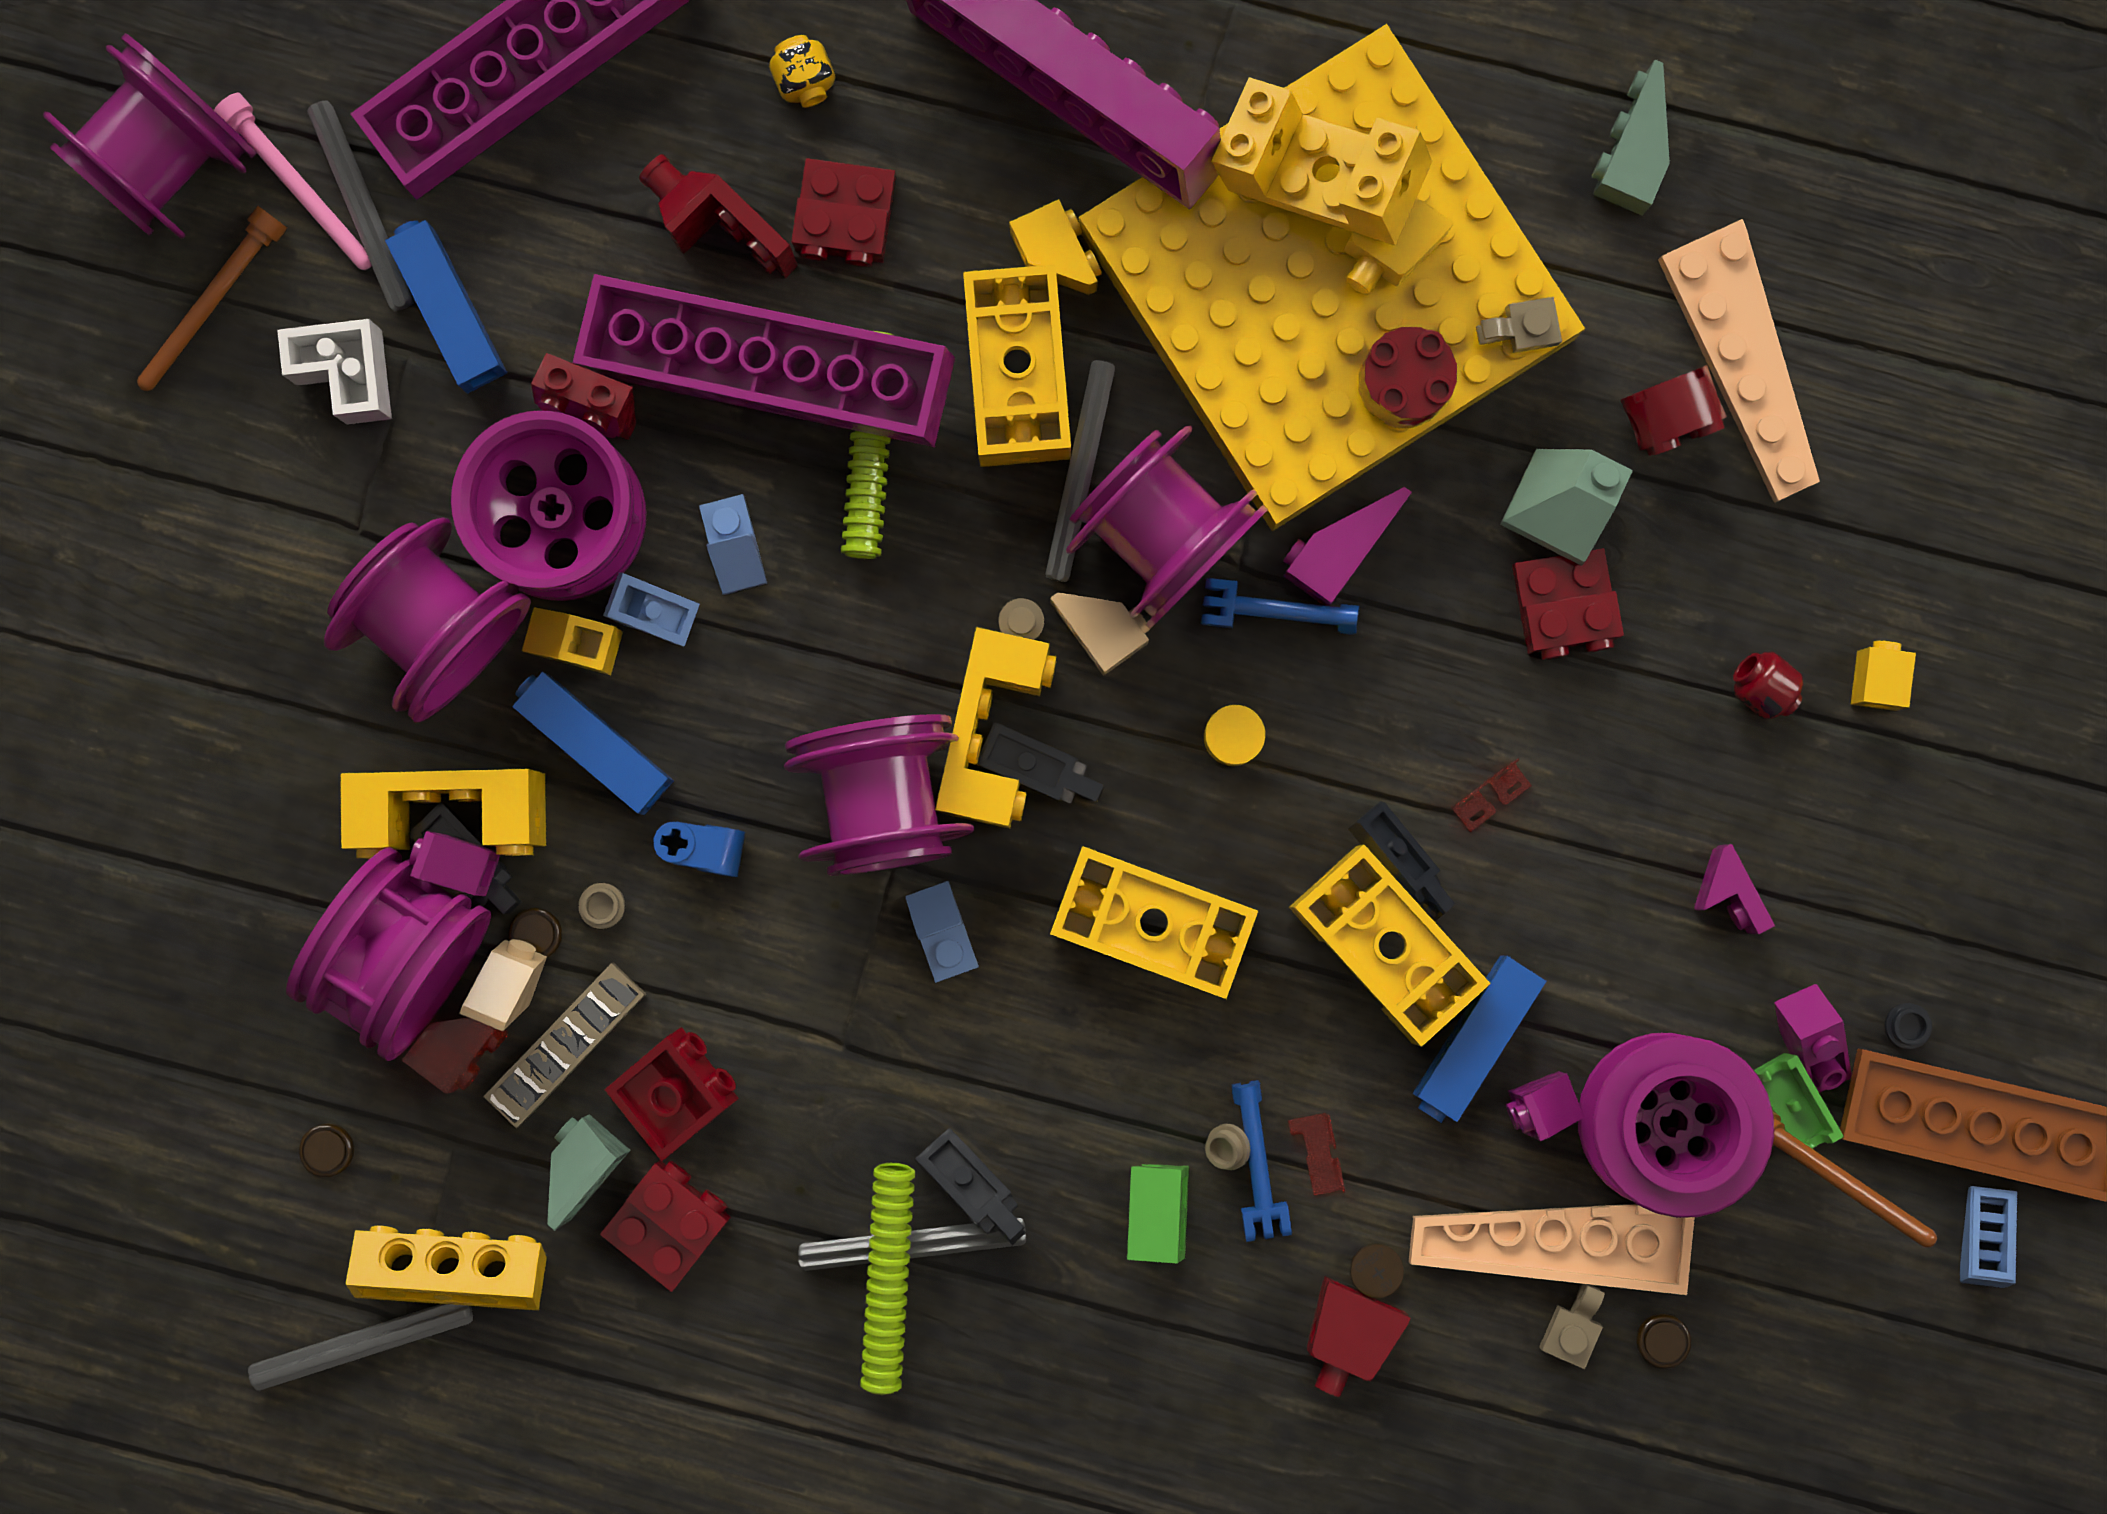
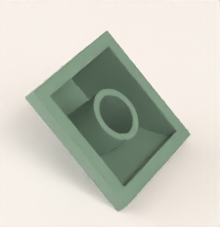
M1536 449L1500 525L1582 566L1614 512L1633 470L1593 450Z
M590 1114L582 1117L579 1122L572 1117L554 1137L560 1144L551 1153L547 1223L554 1231L569 1222L631 1151Z

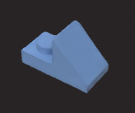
M741 494L699 505L709 542L706 546L722 594L726 595L767 584L745 496Z
M619 572L603 616L620 625L638 629L676 645L685 646L700 604Z
M949 881L905 896L918 940L922 943L935 983L979 967Z

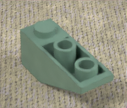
M1657 60L1653 61L1646 73L1642 71L1637 72L1627 94L1634 101L1628 114L1620 112L1609 136L1616 139L1611 154L1602 153L1592 175V178L1599 180L1593 195L1642 216L1652 205L1670 164L1663 63Z

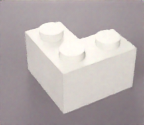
M370 319L277 330L282 375L296 385L329 382L332 410L335 417L345 424L392 419L382 330Z

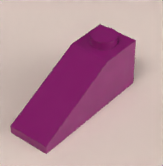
M1403 487L1314 533L1307 544L1298 539L1283 560L1290 566L1284 577L1322 605L1329 606L1412 492Z

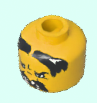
M806 35L794 36L779 43L774 49L775 55L770 60L769 68L781 97L787 102H801L802 107L805 108L823 102L827 98L826 91L835 81V72L824 46L817 40H809Z

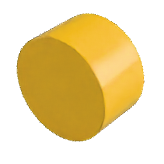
M1229 705L1219 709L1209 719L1204 730V743L1208 753L1219 763L1228 766H1239L1251 761L1261 751L1265 741V728L1262 720L1253 710L1242 705Z

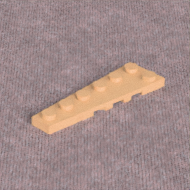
M1743 219L1662 255L1658 259L1661 268L1773 502L1776 503L1820 482Z
M1637 1204L1413 1216L1409 1263L1412 1265L1687 1295L1695 1217L1676 1218L1661 1215Z

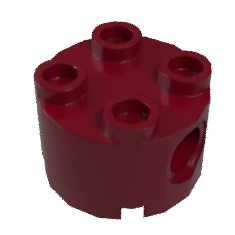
M1400 327L1385 333L1372 345L1359 372V393L1365 408L1373 416L1376 415L1380 420L1385 421V424L1394 428H1414L1429 422L1452 397L1457 383V363L1450 346L1439 332L1426 330L1422 327Z
M1707 365L1620 399L1633 427L1639 450L1646 449L1648 456L1657 455L1680 446L1681 443L1678 437L1689 433L1691 439L1701 438L1725 428L1722 419L1727 416L1717 396Z

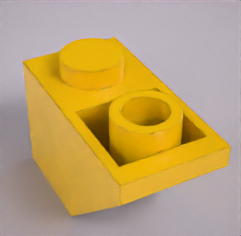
M1058 199L1009 222L1010 234L1026 267L1055 264L1057 284L1088 295L1097 291L1096 277L1101 275V270L1091 250L1084 252L1077 239V236L1082 234V230L1072 209L1064 211Z
M534 607L522 652L611 675L623 631L615 626Z

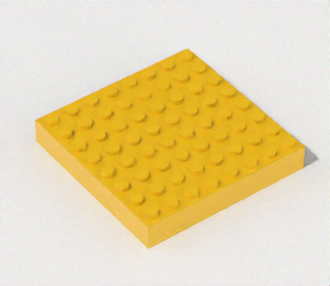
M1387 24L1291 83L1285 89L1292 91L1302 114L1369 135L1377 117L1421 131L1433 162L1417 198L1450 219L1454 224L1444 240L1398 286L1392 285L1380 277L1368 295L1357 291L1345 279L1358 261L1344 250L1352 231L1228 191L1219 175L1190 210L1142 177L1079 216V224L1082 230L1081 235L1247 493L1251 490L1257 491V495L1252 501L1257 509L1262 505L1268 509L1262 516L1272 531L1565 347L1585 330L1580 319ZM1228 124L1220 128V138H1222ZM1334 163L1323 165L1317 171L1316 179L1320 182L1333 180L1338 175L1340 166ZM1554 297L1562 342L1558 346L1513 353L1511 340L1479 345L1476 326L1481 325L1482 320L1499 317L1507 318L1505 307L1508 304ZM1400 327H1422L1426 330L1439 332L1450 346L1457 363V383L1452 397L1429 422L1414 428H1394L1385 424V421L1380 420L1376 415L1373 416L1365 408L1359 393V372L1372 345L1385 333Z

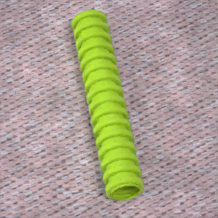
M879 332V333H884V334H888V335H893V334L886 333V332ZM855 431L850 434V440L854 442V446L849 447V454L853 456V460L848 461V468L852 470V474L847 475V482L851 484V488L846 489L845 495L850 498V501L845 503L844 510L849 513L848 517L843 519V524L847 526V531L842 532V538L846 540V545L841 546V553L853 558L875 559L881 556L882 551L880 548H877V544L882 542L883 535L878 532L884 526V521L880 520V515L885 512V507L881 505V501L886 499V493L882 491V487L887 485V479L883 477V473L888 471V464L884 463V459L889 457V450L885 449V445L890 444V438Z
M900 1163L881 1164L874 1168L873 1173L874 1177L878 1180L873 1182V1191L877 1194L872 1196V1205L876 1208L871 1211V1219L875 1222L870 1225V1233L874 1236L869 1239V1247L873 1250L868 1254V1261L872 1264L868 1266L867 1275L871 1278L867 1280V1289L870 1292L866 1295V1303L869 1306L865 1309V1317L868 1320L864 1323V1331L867 1334L863 1337V1345L866 1348L862 1351V1359L866 1362L861 1367V1373L864 1376L861 1378L860 1386L867 1392L881 1395L894 1393L900 1390L902 1386V1380L899 1376L902 1375L903 1368L899 1363L903 1361V1352L900 1349L904 1347V1338L901 1335L905 1333V1324L901 1321L906 1319V1310L902 1307L907 1305V1296L903 1293L908 1290V1283L904 1279L909 1276V1269L905 1265L910 1261V1255L905 1251L909 1250L911 1245L910 1240L906 1237L911 1235V1226L907 1223L912 1221V1212L908 1209L913 1206V1198L909 1195L914 1192V1184L910 1180L915 1178V1170L908 1165Z

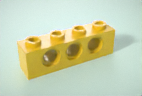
M372 1226L370 1231L355 1230L346 1286L354 1298L539 1310L547 1256L541 1243H536L534 1238L528 1236L513 1235L508 1237V1241L490 1240L488 1235L478 1232H465L462 1234V1238L445 1237L444 1233L433 1229H419L416 1231V1234H402L392 1227ZM399 1256H413L411 1264L406 1269L401 1271L391 1270L393 1262ZM448 1258L459 1259L458 1266L451 1273H437L439 1265ZM495 1261L506 1263L504 1270L498 1276H483L485 1268L490 1263Z

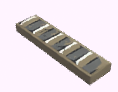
M611 963L483 1097L514 1127L519 1128L646 996V993L615 963Z

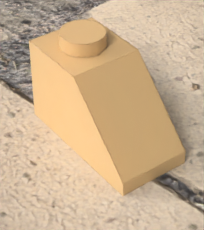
M1056 593L1050 598L1052 606L1103 676L1148 644L1149 639L1145 633L1150 629L1145 625L1147 622L1141 614L1136 618L1130 616L1134 608L1128 611L1121 602L1064 593Z
M516 939L504 940L491 951L462 1005L460 1014L504 1031L530 1005L547 956L535 952L536 948L525 941Z

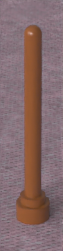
M257 205L247 218L250 224L245 229L248 232L246 237L138 377L137 383L140 389L144 391L154 389L263 245L268 247L273 240L275 242L279 241L288 229L285 225Z
M1773 1111L1774 1140L1772 1146H1776L1921 1246L1929 1248L1935 1245L1937 1235L1932 1229L1785 1131V1125L1780 1122L1781 1117Z

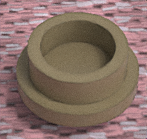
M1024 598L1014 599L1002 608L999 615V627L1002 633L1035 640L1043 630L1044 616L1040 607L1033 601Z
M593 884L582 893L579 900V913L582 919L594 928L605 929L614 926L621 920L625 912L624 897L619 889L611 884Z
M1222 1124L1214 1128L1210 1132L1205 1145L1209 1161L1214 1166L1226 1170H1235L1243 1166L1248 1161L1251 1151L1246 1134L1233 1124Z

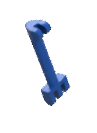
M1206 579V589L1223 591L1222 598L1204 597V607L1221 609L1220 616L1202 614V625L1233 628L1234 615L1239 614L1338 625V632L1343 634H1356L1359 606L1341 604L1340 607L1242 597L1237 596V581Z
M1256 1080L1249 1081V1084L1243 1085L1241 1083L1231 1084L1233 1100L1235 1104L1241 1107L1244 1133L1249 1140L1251 1148L1248 1162L1255 1206L1241 1208L1246 1242L1256 1241V1230L1253 1225L1255 1222L1262 1223L1264 1239L1274 1238L1272 1220L1274 1219L1280 1220L1279 1228L1282 1236L1292 1235L1287 1202L1273 1203L1259 1110V1102L1262 1100L1260 1082Z

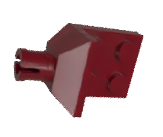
M664 154L655 157L639 176L640 182L652 190L660 199L658 204L664 225L677 249L683 254L720 220V226L737 243L743 238L747 241L746 245L753 252L751 256L769 274L776 269L786 279L798 267L790 245L718 174L690 171L687 175H683L670 163Z

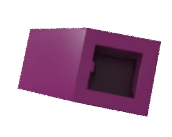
M426 831L424 838H419L413 846L409 863L413 865L410 876L468 894L486 896L500 855H496L495 850L451 835Z
M1817 984L1774 1002L1779 1031L1790 1054L1799 1057L1818 1092L1834 1089L1844 1081L1851 1079L1852 1074L1843 1020Z
M1558 1071L1508 1091L1512 1102L1506 1104V1108L1516 1130L1521 1129L1524 1134L1539 1141L1555 1135L1584 1118L1567 1073Z

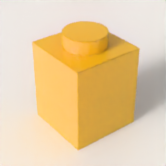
M1873 641V647L1857 651L1851 705L1893 711L1909 708L1916 653L1901 651L1902 644L1890 641Z

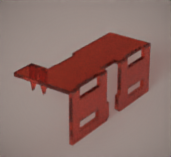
M1519 758L1510 761L1451 806L1470 832L1496 813V809L1491 802L1488 803L1479 792L1486 784H1491L1498 793L1499 800L1505 805L1532 786L1515 764L1519 761ZM1505 770L1508 771L1505 775H1503V776H1502L1501 778H1499L1498 780L1495 779V777H1497V776H1498L1499 774H1501L1503 771H1505ZM1520 781L1522 786L1509 795L1506 790ZM1472 795L1474 796L1472 800L1460 808L1459 805ZM1483 809L1485 814L1472 823L1469 818Z
M1322 1113L1288 1120L1291 1135L1303 1134L1308 1153L1306 1160L1313 1194L1318 1195L1338 1190L1345 1193L1339 1158H1331L1329 1145L1336 1149L1330 1115Z

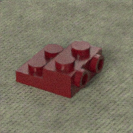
M806 158L800 198L797 199L791 240L794 250L801 251V257L815 261H826L828 255L844 257L846 263L859 267H871L873 261L884 263L896 179L895 170Z
M545 354L531 383L534 403L542 411L559 412L578 418L594 427L603 436L610 438L618 436L629 440L636 427L632 387L551 354Z
M1604 548L1591 550L1582 566L1563 556L1519 562L1512 565L1528 654L1541 652L1542 660L1559 658L1569 655L1568 647L1586 645L1587 652L1601 651L1614 648L1613 640L1624 636L1617 593L1612 591Z
M682 1027L664 1038L604 1089L661 1161L670 1156L739 1099L733 1092L736 1084L732 1076L722 1068L715 1069L705 1057L707 1048L704 1041L693 1032L686 1033Z
M659 1160L640 1181L600 1235L672 1292L731 1217L724 1212L727 1208L726 1203L717 1195L707 1189L702 1194L688 1183L691 1176L682 1167L673 1161H669L665 1165Z

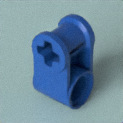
M668 822L656 831L654 849L660 858L671 864L697 868L698 871L738 877L746 832L712 825L699 826L682 822ZM675 831H681V838L688 841L687 848L678 849L677 855L671 856V849L664 845V841L666 838H673Z

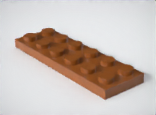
M1857 1049L1840 1126L1844 1136L1841 1139L2107 1202V1107L1868 1050Z

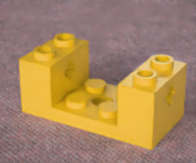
M1250 77L1211 160L1228 191L1392 245H1396L1433 162L1420 130L1377 117L1369 135L1304 115L1291 90ZM1334 163L1340 166L1339 173L1333 180L1320 182L1316 179V173L1323 165Z
M1056 265L963 272L980 467L1071 459ZM1012 350H1022L1031 359L1030 366L1022 373H1012L1004 365L1005 356Z
M976 627L953 734H956L959 739L955 742H950L935 809L937 812L1009 829L1012 819L1021 821L1027 794L1026 792L1019 791V780L968 769L969 763L977 764L983 738L982 735L976 734L979 718L988 719L993 697L992 690L986 689V685L1040 696L1042 686L1051 687L1056 666V656L1049 655V643Z
M530 769L341 774L342 849L356 850V858L370 859L387 847H392L395 850H410V835L408 834L410 832L409 801H413V803H440L441 794H449V800H459V802H482V845L496 847V855H533V846H546L545 773Z
M1364 844L1353 848L1289 907L1319 941L1325 942L1382 1004L1383 1008L1381 1010L1412 1044L1422 1047L1491 984ZM1391 931L1401 935L1404 940V950L1395 959L1384 957L1379 950L1380 938L1385 933Z
M1082 846L1050 934L1227 999L1258 911ZM1149 909H1159L1167 917V928L1161 935L1149 936L1141 928V917Z

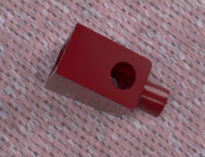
M1325 1276L1307 1345L1309 1354L1324 1362L1315 1386L1326 1393L1340 1397L1350 1373L1366 1381H1371L1411 1319L1409 1315L1403 1310L1376 1298L1366 1296L1360 1291Z

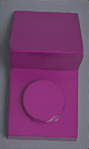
M1724 844L1714 848L1694 909L1706 910L1729 898L1731 904L1727 906V910L1739 930L1745 928L1747 934H1761L1774 927L1775 924L1733 845Z

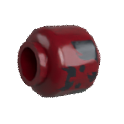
M1774 652L1753 653L1746 657L1735 670L1733 675L1735 696L1762 719H1774L1780 715L1788 716L1799 707L1802 701L1803 676Z

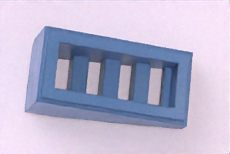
M1976 1186L1968 1187L1960 1262L1961 1283L2001 1288L2015 1284L2017 1191ZM1980 1203L2003 1206L2002 1214L1981 1212ZM1980 1223L2001 1225V1232L1980 1230ZM1979 1243L1999 1244V1251L1979 1249ZM1979 1261L1997 1263V1271L1979 1269Z

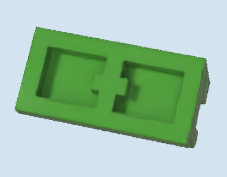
M1783 1053L1753 1070L1768 1093L1772 1111L1781 1117L1780 1122L1785 1125V1131L1812 1149L1821 1143H1834L1844 1137L1797 1055Z
M1155 1164L1131 1166L1127 1260L1179 1263L1185 1259L1189 1166Z

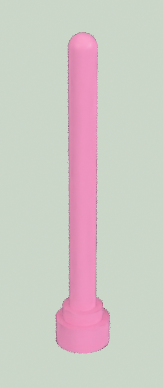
M233 93L223 99L215 107L214 111L247 141L359 269H369L372 265L365 248L254 123L255 116L252 114L253 107L240 93Z

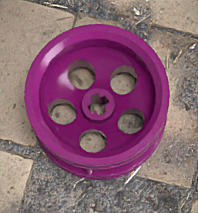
M530 411L512 415L493 424L481 433L468 447L457 467L452 485L451 507L454 525L459 538L469 554L492 575L519 587V591L539 599L550 601L576 600L596 594L616 581L619 572L624 573L629 568L644 538L647 517L646 501L635 471L626 459L594 427L564 413ZM572 454L584 456L587 462L586 476L577 485L563 483L558 473L562 460ZM521 465L532 467L537 478L534 491L526 496L510 494L506 486V478L509 472ZM598 500L611 502L613 513L609 524L600 530L588 528L585 521L587 508ZM557 501L564 508L563 515L556 514V520L553 521L545 512L547 507L554 508V502ZM514 518L526 520L531 528V535L528 541L516 548L505 547L500 540L502 526L508 520ZM561 540L575 542L578 548L576 560L566 568H553L549 561L551 547Z
M392 847L384 848L371 857L338 893L305 942L294 963L286 986L287 996L296 1002L306 1000V1007L311 1012L319 1014L326 1011L360 1033V1043L366 1048H372L379 1044L378 1055L386 1061H391L403 1053L422 1033L443 1006L474 958L491 919V912L483 906H476L471 909L472 901L466 895L460 894L455 897L434 883L410 876L413 865L409 863V860L402 862V855Z

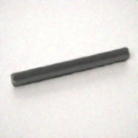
M320 101L308 108V115L386 301L394 312L404 310L414 304V298L385 242L388 236L335 110L328 101Z
M1096 360L1091 363L1045 573L1047 578L1054 581L1067 582L1070 578L1075 552L1067 554L1066 548L1080 532L1082 521L1073 524L1069 518L1088 496L1115 372V366L1109 362Z
M1017 1218L1018 1221L1025 1227L1023 1219ZM973 1223L911 1231V1235L906 1237L911 1242L910 1249L905 1252L910 1255V1258L1011 1247L1012 1245L996 1228L987 1235L981 1227L977 1228ZM1026 1234L1022 1236L1013 1246H1020L1025 1244ZM874 1235L804 1243L799 1246L798 1250L800 1267L804 1271L871 1263L868 1261V1254L873 1249L869 1247V1239Z
M438 1304L269 1358L249 1366V1380L251 1385L260 1391L471 1323L473 1321L472 1308L467 1305Z

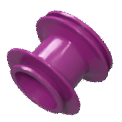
M125 33L121 40L127 47L122 52H119L111 45L106 46V51L119 64L126 81L75 135L49 112H44L43 117L69 139L61 147L54 142L50 148L149 236L154 232L149 225L155 216L180 239L185 238V233L162 214L160 210L210 157L227 162L238 172L245 173L246 167L238 158L243 153L253 158L256 151L184 82L142 45Z
M1185 426L1163 447L1158 441L1162 434L1158 430L1151 433L1094 489L1069 518L1073 524L1082 521L1086 525L1067 546V554L1074 553L1096 533L1147 583L1141 602L1132 610L1130 616L1136 618L1144 610L1152 617L1145 624L1149 629L1268 510L1262 505L1256 511L1249 504L1257 495L1256 490H1251L1240 501L1222 507L1171 457L1192 432L1191 426Z
M444 517L433 519L420 527L416 523L405 524L385 537L348 574L333 595L327 608V614L332 620L325 633L324 646L329 651H338L366 636L406 672L393 696L392 707L396 712L408 710V716L414 722H421L441 710L488 666L518 629L531 604L530 598L523 593L517 594L519 587L504 580L480 595L441 560L439 556L444 550L452 531L451 521Z
M927 714L871 720L824 729L787 741L785 744L787 753L796 754V757L788 760L784 764V768L788 772L817 773L821 775L832 843L802 851L798 858L808 862L834 860L833 865L827 867V875L839 876L899 868L951 856V847L943 846L942 842L969 835L974 831V826L967 823L938 825L927 757L932 753L949 748L950 742H955L959 739L956 734L944 733L945 729L952 726L951 717L948 715Z
M1651 1033L1632 1038L1615 1047L1599 1061L1590 1073L1581 1093L1579 1105L1584 1118L1578 1121V1133L1583 1152L1592 1169L1607 1186L1619 1195L1654 1213L1676 1218H1688L1719 1212L1736 1203L1752 1189L1763 1174L1770 1158L1774 1140V1114L1768 1093L1758 1075L1746 1061L1730 1049L1710 1040L1675 1033ZM1682 1080L1685 1083L1686 1092L1681 1098L1674 1099L1671 1096L1670 1088ZM1652 1092L1654 1096L1653 1103L1648 1108H1641V1103L1645 1097ZM1707 1103L1711 1109L1710 1117L1704 1122H1699L1695 1117V1110L1698 1105ZM1673 1109L1678 1115L1677 1127H1669L1667 1133L1664 1134L1660 1127V1119L1662 1116H1670ZM1638 1122H1642L1646 1127V1136L1638 1141L1636 1135V1124ZM1699 1136L1703 1140V1149L1699 1154L1691 1155L1687 1147L1688 1142L1691 1138ZM1668 1146L1671 1151V1158L1666 1164L1660 1165L1655 1153L1659 1147Z

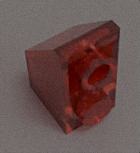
M469 1017L430 1023L402 1061L445 1094L456 1091L458 1087L464 1091L481 1070L476 1065L486 1051H489L491 1054L494 1053L503 1043L509 1031L506 1029L504 1031L498 1030Z

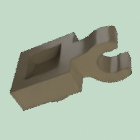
M1554 297L1508 304L1505 307L1507 318L1499 317L1482 320L1481 325L1476 326L1479 345L1511 340L1513 353L1558 346L1562 342Z
M1581 1283L1571 1310L1557 1305L1540 1344V1349L1585 1369L1603 1328L1600 1323L1591 1319L1598 1311L1605 1293L1594 1285Z

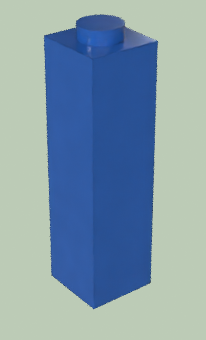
M426 220L420 223L418 221H410L399 226L394 231V236L386 239L385 242L458 386L468 394L507 374L436 231Z
M541 672L538 677L531 675L516 691L515 695L519 699L512 707L636 813L645 815L673 783L674 780L552 676Z
M1500 955L1486 977L1491 984L1470 1002L1412 1093L1423 1100L1418 1108L1442 1123L1446 1116L1458 1122L1547 982L1508 956Z

